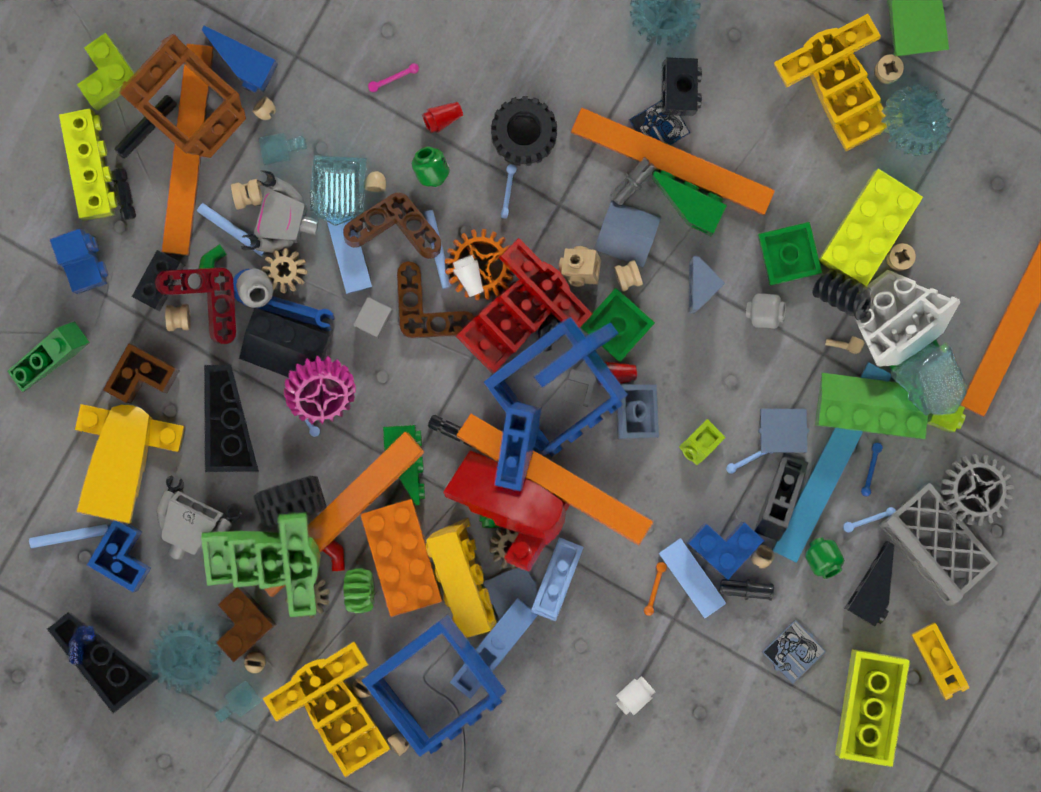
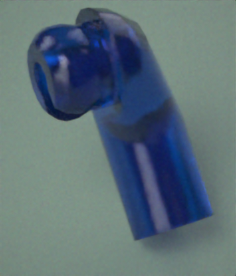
M82 625L74 633L69 642L68 662L70 664L82 663L84 640L92 641L94 639L95 629L93 627Z

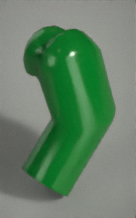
M218 244L205 253L200 259L198 269L214 268L215 263L227 255L223 247Z

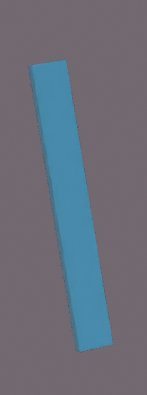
M868 362L860 378L889 381L892 374ZM833 429L795 504L788 528L779 542L776 541L772 551L797 563L863 433L862 431Z

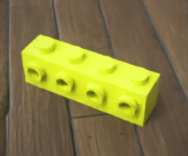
M90 108L59 114L79 219L88 221L115 215L114 208L117 207V199L115 193L110 192L109 182H112L110 167L105 166L104 156H107V148L104 140L100 141L99 131L102 130V123L99 114L95 115V112Z

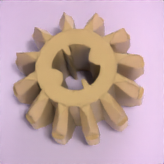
M284 248L283 256H280L278 251H274L273 254L276 259L273 261L270 257H266L265 260L271 264V267L264 266L262 271L271 273L267 276L270 281H273V290H276L280 285L281 293L285 294L287 285H289L290 289L295 292V281L300 285L304 284V281L298 276L308 274L307 270L299 269V267L306 264L305 260L296 261L299 257L297 251L293 252L289 258L288 248ZM286 264H288V269L291 271L290 275L286 276L284 274V277H280L281 271H279V268L282 265L286 267Z

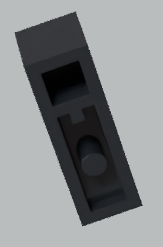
M785 453L783 454L754 530L756 533L779 542L788 528L808 462Z
M885 541L844 609L874 627L877 623L882 624L889 613L886 608L890 600L894 544L889 541Z

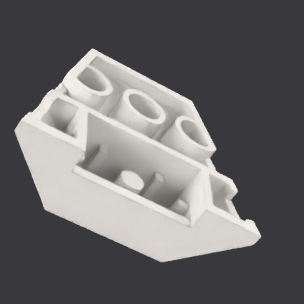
M886 270L867 285L872 290L871 306L866 316L861 320H856V323L877 366L903 365L944 333L960 304V299L953 296L948 298L939 294L936 289L924 288L917 285L914 280Z

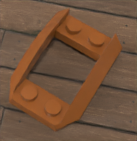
M171 34L161 41L162 44L127 82L124 81L119 93L186 154L211 158L246 120L244 108H242L239 97L240 94L209 68L175 34ZM183 63L224 100L190 138L148 102Z

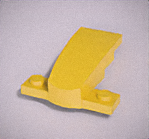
M868 13L839 29L832 28L818 32L802 48L774 62V67L786 88L810 76L824 111L846 152L893 127V123L880 103L881 98L867 78V72L854 55V52L879 40L881 37Z
M80 404L75 430L100 436L89 464L77 512L131 524L136 497L138 498L142 474L145 472L148 446L180 453L185 426L153 420L143 409L133 405H118L112 407L111 410Z
M352 642L327 659H318L305 664L295 673L290 682L263 698L277 722L304 706L315 730H318L329 753L334 757L344 777H348L391 750L380 729L345 681L369 665L356 642Z

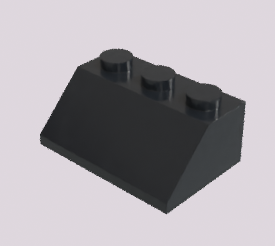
M254 308L245 331L239 359L289 378L290 371H297V363L302 366L306 365V358L310 362H314L318 356L323 361L332 337Z

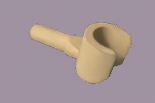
M852 336L849 343L826 339L825 345L846 349L853 354H858L864 346V341Z

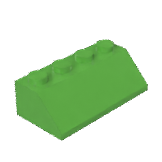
M821 373L815 425L925 439L929 414L928 386Z

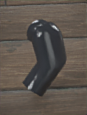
M550 313L540 325L538 340L550 332L551 328H555L560 324L555 315ZM552 345L544 350V352L551 351Z

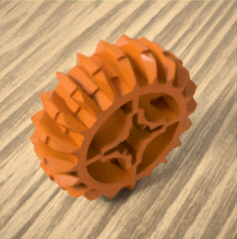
M473 229L471 230V239H468L465 233L461 234L464 241L463 244L456 239L453 241V244L458 249L457 251L451 248L448 249L447 252L454 256V259L447 258L445 263L453 265V262L460 260L462 253L466 249L470 255H473L474 260H476L475 253L481 261H488V265H485L488 276L480 268L479 271L480 276L487 283V285L482 286L484 291L481 293L485 294L486 300H490L489 291L493 290L494 294L499 296L500 292L497 289L499 285L504 290L508 288V285L503 282L504 279L508 281H513L514 279L512 275L507 273V271L511 270L504 263L502 272L495 281L490 273L491 265L499 259L498 257L510 245L502 248L506 239L502 237L498 242L494 241L497 233L494 231L491 233L490 238H487L486 229H482L481 237H477L476 230ZM487 244L497 251L483 255L477 251L474 245ZM454 265L453 268L445 270L446 274H455L453 271L455 269ZM456 274L449 280L450 284L459 282L460 284L456 287V291L458 293L462 291L464 286ZM466 291L464 296L466 298H469L468 292ZM480 293L475 295V300L479 301Z

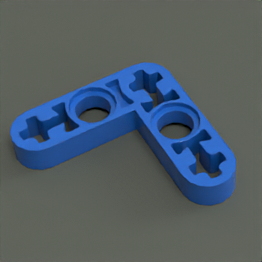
M612 323L607 324L580 341L534 376L541 388L545 387L586 355L600 348L619 333Z

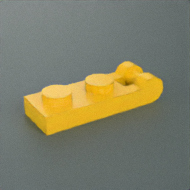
M935 622L911 634L945 701L952 698V694L960 690L963 692L969 689L963 673ZM953 675L955 681L947 685L945 678Z

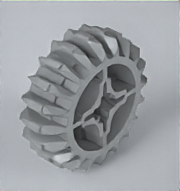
M972 454L971 463L967 456L961 457L963 466L958 462H953L952 465L956 472L946 470L945 473L951 477V480H942V484L949 485V489L941 490V494L949 495L950 497L943 501L944 505L953 503L954 506L950 508L949 513L954 514L959 511L958 521H962L967 515L966 523L968 525H972L976 518L977 525L982 526L984 524V517L988 523H993L994 518L992 514L997 518H1001L1003 515L999 508L1009 509L1008 504L1004 503V500H1013V496L1006 493L1007 490H1013L1014 485H1006L1005 482L1012 478L1011 475L1002 476L1006 467L1002 465L996 469L997 459H992L988 464V455H982L979 462L978 455ZM977 467L988 471L994 479L982 481L978 474H975L973 468ZM966 472L967 485L964 490L958 493L959 480ZM976 482L978 486H986L979 491V497L978 494H968L976 488ZM997 486L996 498L989 507L988 494ZM972 498L980 506L981 511H971L961 501Z

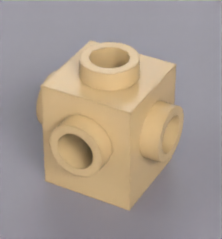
M576 246L574 249L565 248L564 258H560L559 271L567 283L577 287L584 286V284L598 285L601 258L597 251L589 250L583 246Z

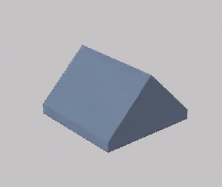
M611 200L594 250L626 262L635 260L637 266L644 267L661 218L624 204L619 205Z
M693 256L689 261V314H694L725 284L699 256Z
M621 385L628 395L621 400L623 405L616 410L618 439L659 437L657 385Z

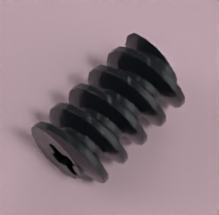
M834 269L822 275L813 287V296L829 303L832 307H837L839 311L846 312L849 316H854L856 320L863 319L871 306V288L866 287L863 289L861 283L854 285L852 278H848L845 281V275L839 274L837 276V272Z

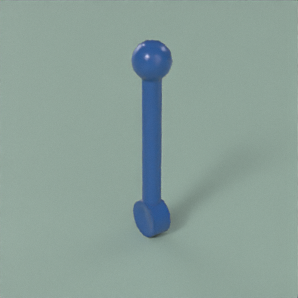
M874 443L871 447L873 455L865 486L861 489V494L865 497L871 494L870 485L878 453L883 449L880 443Z

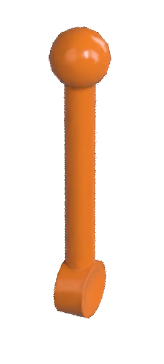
M659 562L656 565V578L648 606L644 608V613L647 616H651L654 613L653 604L661 576L667 569L664 562Z

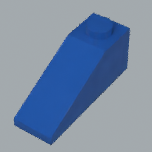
M204 25L202 28L203 33L238 79L243 82L241 86L253 93H256L257 90L265 92L278 65L276 60Z
M518 402L507 407L495 480L496 486L518 491L522 490L538 434L541 407Z

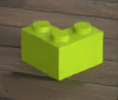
M106 33L84 47L98 70L77 84L96 111H99L121 96L119 91L124 81L127 82L134 75V71Z

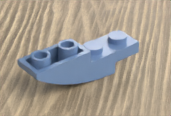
M519 598L516 599L476 649V652L492 672L538 616V614L531 612V608ZM466 663L450 681L452 685L469 699L472 698L482 685Z

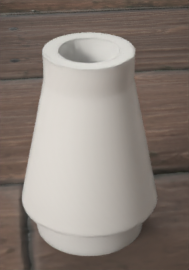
M473 255L453 262L455 267L453 271L468 292L469 297L484 291L478 260L475 261Z

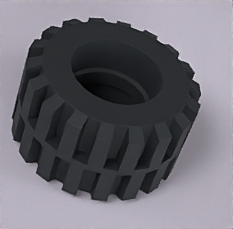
M522 96L521 99H517V97L511 98V101L508 103L505 101L501 108L497 109L491 123V136L497 153L500 156L502 155L505 161L509 163L511 161L517 166L521 164L532 166V163L537 162L538 164L545 156L547 157L551 153L556 143L557 121H555L554 113L548 109V105L540 103L539 99L535 97L528 99V96ZM517 118H531L539 125L540 135L533 144L522 146L510 139L508 129L510 124Z
M312 475L262 490L254 496L264 528L279 526V515L306 513V516H310L327 508L318 476Z

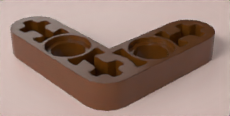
M400 192L393 193L348 222L343 229L345 243L350 247L356 248L363 246L396 224L422 257L427 259L435 258L441 251L439 235L408 196ZM395 202H397L398 204L403 203V211L406 214L404 217L402 211L398 207L393 209ZM373 215H381L384 218V222L381 225H373L369 219ZM411 220H417L422 226L417 231H411L406 225ZM363 222H365L367 228L363 229ZM354 230L356 233L360 231V237H351V231ZM424 233L425 239L428 241V243L435 242L434 249H431L430 247L424 248L425 241L421 237Z
M410 261L404 262L399 266L397 270L400 329L404 336L408 338L456 336L462 330V326H453L455 332H449L450 321L448 317L454 316L453 322L461 321L462 316H467L469 321L474 318V315L467 311L423 313L420 268L417 264ZM406 267H411L412 271L417 272V275L412 276V285L418 284V289L406 288L402 290V285L407 286V278L402 276V272H405L407 269ZM410 292L418 296L417 305L411 308L403 303V297ZM440 317L445 320L446 328L442 332H435L431 329V322L434 318ZM422 318H428L426 326L429 333L423 334L424 328H416L413 334H410L409 329H405V324H409V319H414L416 324H423Z

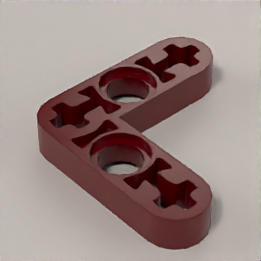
M228 269L169 270L157 275L155 285L162 294L207 293L210 338L218 344H229L235 339L233 276ZM219 272L220 276L225 277V282H221L220 285L214 281V278L219 276ZM194 273L201 280L199 287L195 289L191 288L188 284V278ZM169 275L171 280H181V285H171L169 290L168 286L163 285V281H166ZM220 288H221V291H226V295H225V294H216V295H215V291H220ZM223 298L227 302V309L224 313L220 314L215 309V303ZM216 317H228V321H216ZM222 322L223 329H228V334H225L224 337L218 335V330H222Z

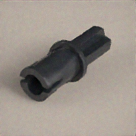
M723 579L720 583V594L744 597L745 600L757 598L772 601L774 585L771 583L750 582V579L746 581Z

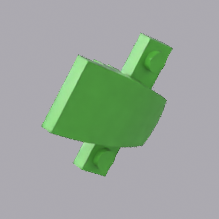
M887 0L895 57L949 50L942 0Z
M306 513L279 515L280 533L263 531L202 533L201 541L207 586L233 583V588L259 585L260 589L286 585L289 617L316 615L314 584L320 566L321 555L318 545L308 535Z

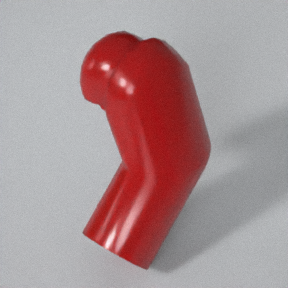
M334 539L322 551L331 557L332 571H345L344 548Z

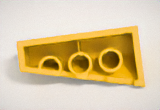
M469 517L433 532L426 539L427 554L430 558H433L436 579L439 583L441 582L444 589V602L451 609L452 620L466 638L490 632L497 623L488 589H482L481 586L484 582V573L482 566L475 563V550H477L475 540H469L466 528L471 527Z

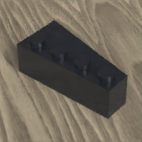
M204 365L205 472H259L232 365Z
M70 612L47 628L48 632L112 713L117 712L157 680V678Z

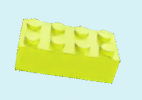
M877 169L821 254L819 262L829 269L836 270L837 274H844L845 279L852 278L854 285L861 283L863 288L867 287L923 196L882 170Z
M852 649L836 744V756L842 759L893 767L910 660Z

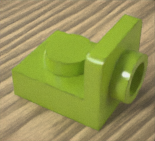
M706 419L679 448L689 461L698 465L726 437Z

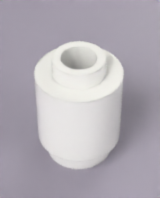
M641 676L637 680L633 679L616 695L619 699L616 704L626 715L629 712L635 715L652 699L651 696L655 691Z

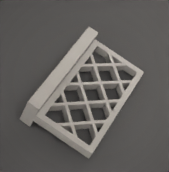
M929 482L879 525L946 605H953L959 602L963 595L998 563L964 522L957 520L958 515L956 513H949L951 507L944 505V499ZM927 491L934 498V509L921 508V497ZM916 502V508L910 507ZM905 511H915V526L905 525L899 516ZM920 512L933 513V528L920 527ZM939 514H947L950 517L951 530L938 528ZM919 530L932 532V547L921 544L919 541ZM938 532L950 533V548L937 547ZM956 534L966 536L968 539V550L955 549ZM937 551L950 552L949 567L940 566L937 563ZM955 552L968 554L967 569L954 567ZM973 554L982 555L988 562L982 570L972 569ZM954 571L967 572L966 584L961 589L953 582Z

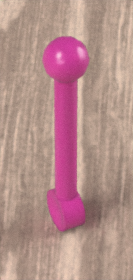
M413 63L408 69L377 83L372 81L368 84V89L373 93L377 92L379 87L409 73H417L419 66Z

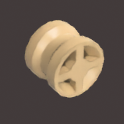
M895 55L882 57L875 65L874 74L876 79L883 84L894 83L903 73V62L899 57H895Z
M904 243L892 247L886 256L888 266L894 271L899 272L911 267L916 259L914 249Z
M635 260L630 261L626 266L618 265L614 267L622 292L628 290L630 286L635 285L638 287L643 285Z
M182 304L180 307L166 305L165 318L167 330L174 331L176 328L190 330L189 305Z

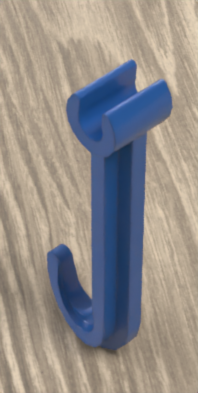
M249 269L240 271L233 278L234 298L243 305L246 304L240 299L236 285L239 276ZM274 296L266 305L257 308L317 326L325 332L332 329L330 324L323 323L322 320L324 318L335 320L333 313L328 309L318 310Z

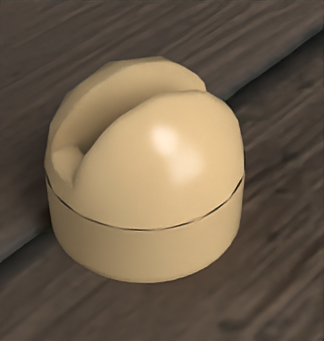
M263 97L253 107L252 112L262 120H269L272 118L269 113L275 114L276 110L273 102L269 98Z
M378 171L371 172L365 180V190L371 192L386 191L385 176Z
M760 545L752 553L751 561L753 565L756 564L759 568H766L771 564L775 556L769 547Z
M251 652L244 659V666L250 673H259L265 668L266 659L260 652ZM248 660L259 661L261 666L248 665Z
M366 676L356 678L352 684V691L359 698H366L371 694L369 690L366 693L356 687L357 683L366 687L361 681Z
M395 733L387 739L398 756H401L409 748L410 744L402 733Z

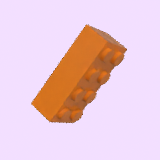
M409 499L360 514L390 617L442 602L443 598L431 558L426 551V541L414 501Z

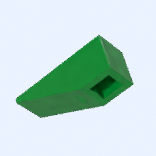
M661 170L660 173L655 171L652 176L653 181L687 226L712 236L727 206L722 203L723 199L712 193L706 196L698 192L699 187L692 183L685 182L683 185L675 181V176Z
M75 321L68 323L51 332L7 372L19 389L24 392L74 357L90 342Z
M416 425L383 427L384 452L404 432L409 433L417 444L422 446L421 430L416 431ZM419 457L399 477L415 505H421V499H425V484L419 481V473H424L423 457Z

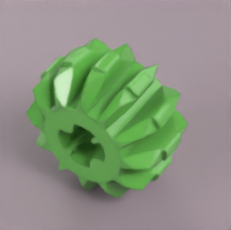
M364 569L347 570L343 586L346 610L354 613L371 611L375 603L373 573L371 570Z

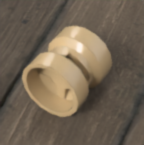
M258 179L249 180L247 184H231L233 200L237 210L244 209L250 204L254 206L261 205L262 193L260 185L256 182Z

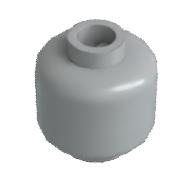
M249 269L243 272L237 279V292L242 302L247 306L254 308L262 307L272 298L273 286L265 272L259 269Z
M756 294L752 302L747 303L746 317L751 318L752 325L756 328L775 329L780 323L785 321L786 303L782 302L779 295Z

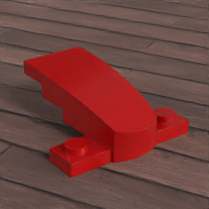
M520 238L516 239L498 257L519 279L493 299L456 335L459 341L492 374L521 347L551 312L560 322L571 317L579 328L592 315L589 309L569 290L570 287L561 272L544 261L542 262Z
M470 450L443 493L446 498L468 506L470 512L493 519L495 525L519 532L504 558L506 563L529 572L545 545H548L560 533L565 522L566 511L570 505L526 477L521 491L496 486L498 462Z

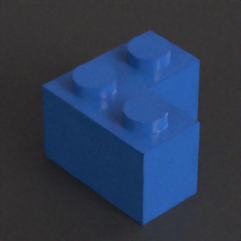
M77 229L49 239L57 263L64 267L73 293L80 294L107 284L105 277L108 276V271L103 261L99 262L96 252L100 251L95 236L91 237L89 233Z
M113 520L87 566L131 592L138 591L151 570V567L129 555L142 531L129 523Z
M741 522L725 540L708 524L704 523L686 543L728 580L764 540L745 522Z

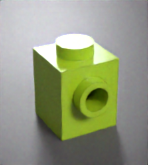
M941 397L934 398L929 410L927 424L948 433L955 432L956 428L960 430L966 417L963 414L965 407Z

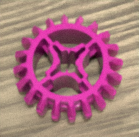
M317 356L314 362H310L306 358V365L304 366L297 363V371H290L289 379H285L283 391L286 405L291 409V413L294 416L298 415L302 422L308 419L313 424L316 420H319L322 425L325 419L333 422L335 415L343 417V410H350V402H354V393H356L354 377L349 372L348 367L341 365L338 359L332 362L328 356L324 361H321Z

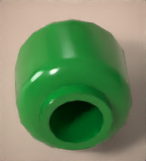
M421 148L416 152L411 163L418 182L423 186H440L450 173L449 165L443 152L436 148Z
M821 537L809 544L810 548L806 551L805 558L815 576L828 579L842 571L845 559L834 540H824Z

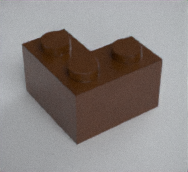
M128 343L103 391L125 403L132 404L143 382L163 393H168L180 370Z
M236 587L218 604L235 625L216 644L234 663L277 624L244 587Z

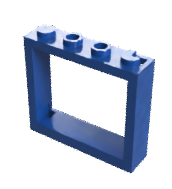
M571 317L561 322L484 381L506 413L507 407L516 402L521 403L505 382L507 378L564 335L567 336L573 346L586 338ZM596 351L586 355L583 359L611 398L551 442L548 441L539 428L533 450L540 455L545 456L549 454L553 457L564 449L561 443L567 439L572 443L583 435L581 431L583 427L588 425L591 429L603 420L601 417L602 413L608 410L612 414L623 405L621 400L628 394Z
M448 614L361 680L419 757L428 751L431 754L435 753L443 746L441 741L447 737L450 741L463 731L461 727L466 723L472 726L483 717L481 712L486 708L490 712L503 702L500 698L506 692V689ZM443 633L489 694L429 738L383 677Z

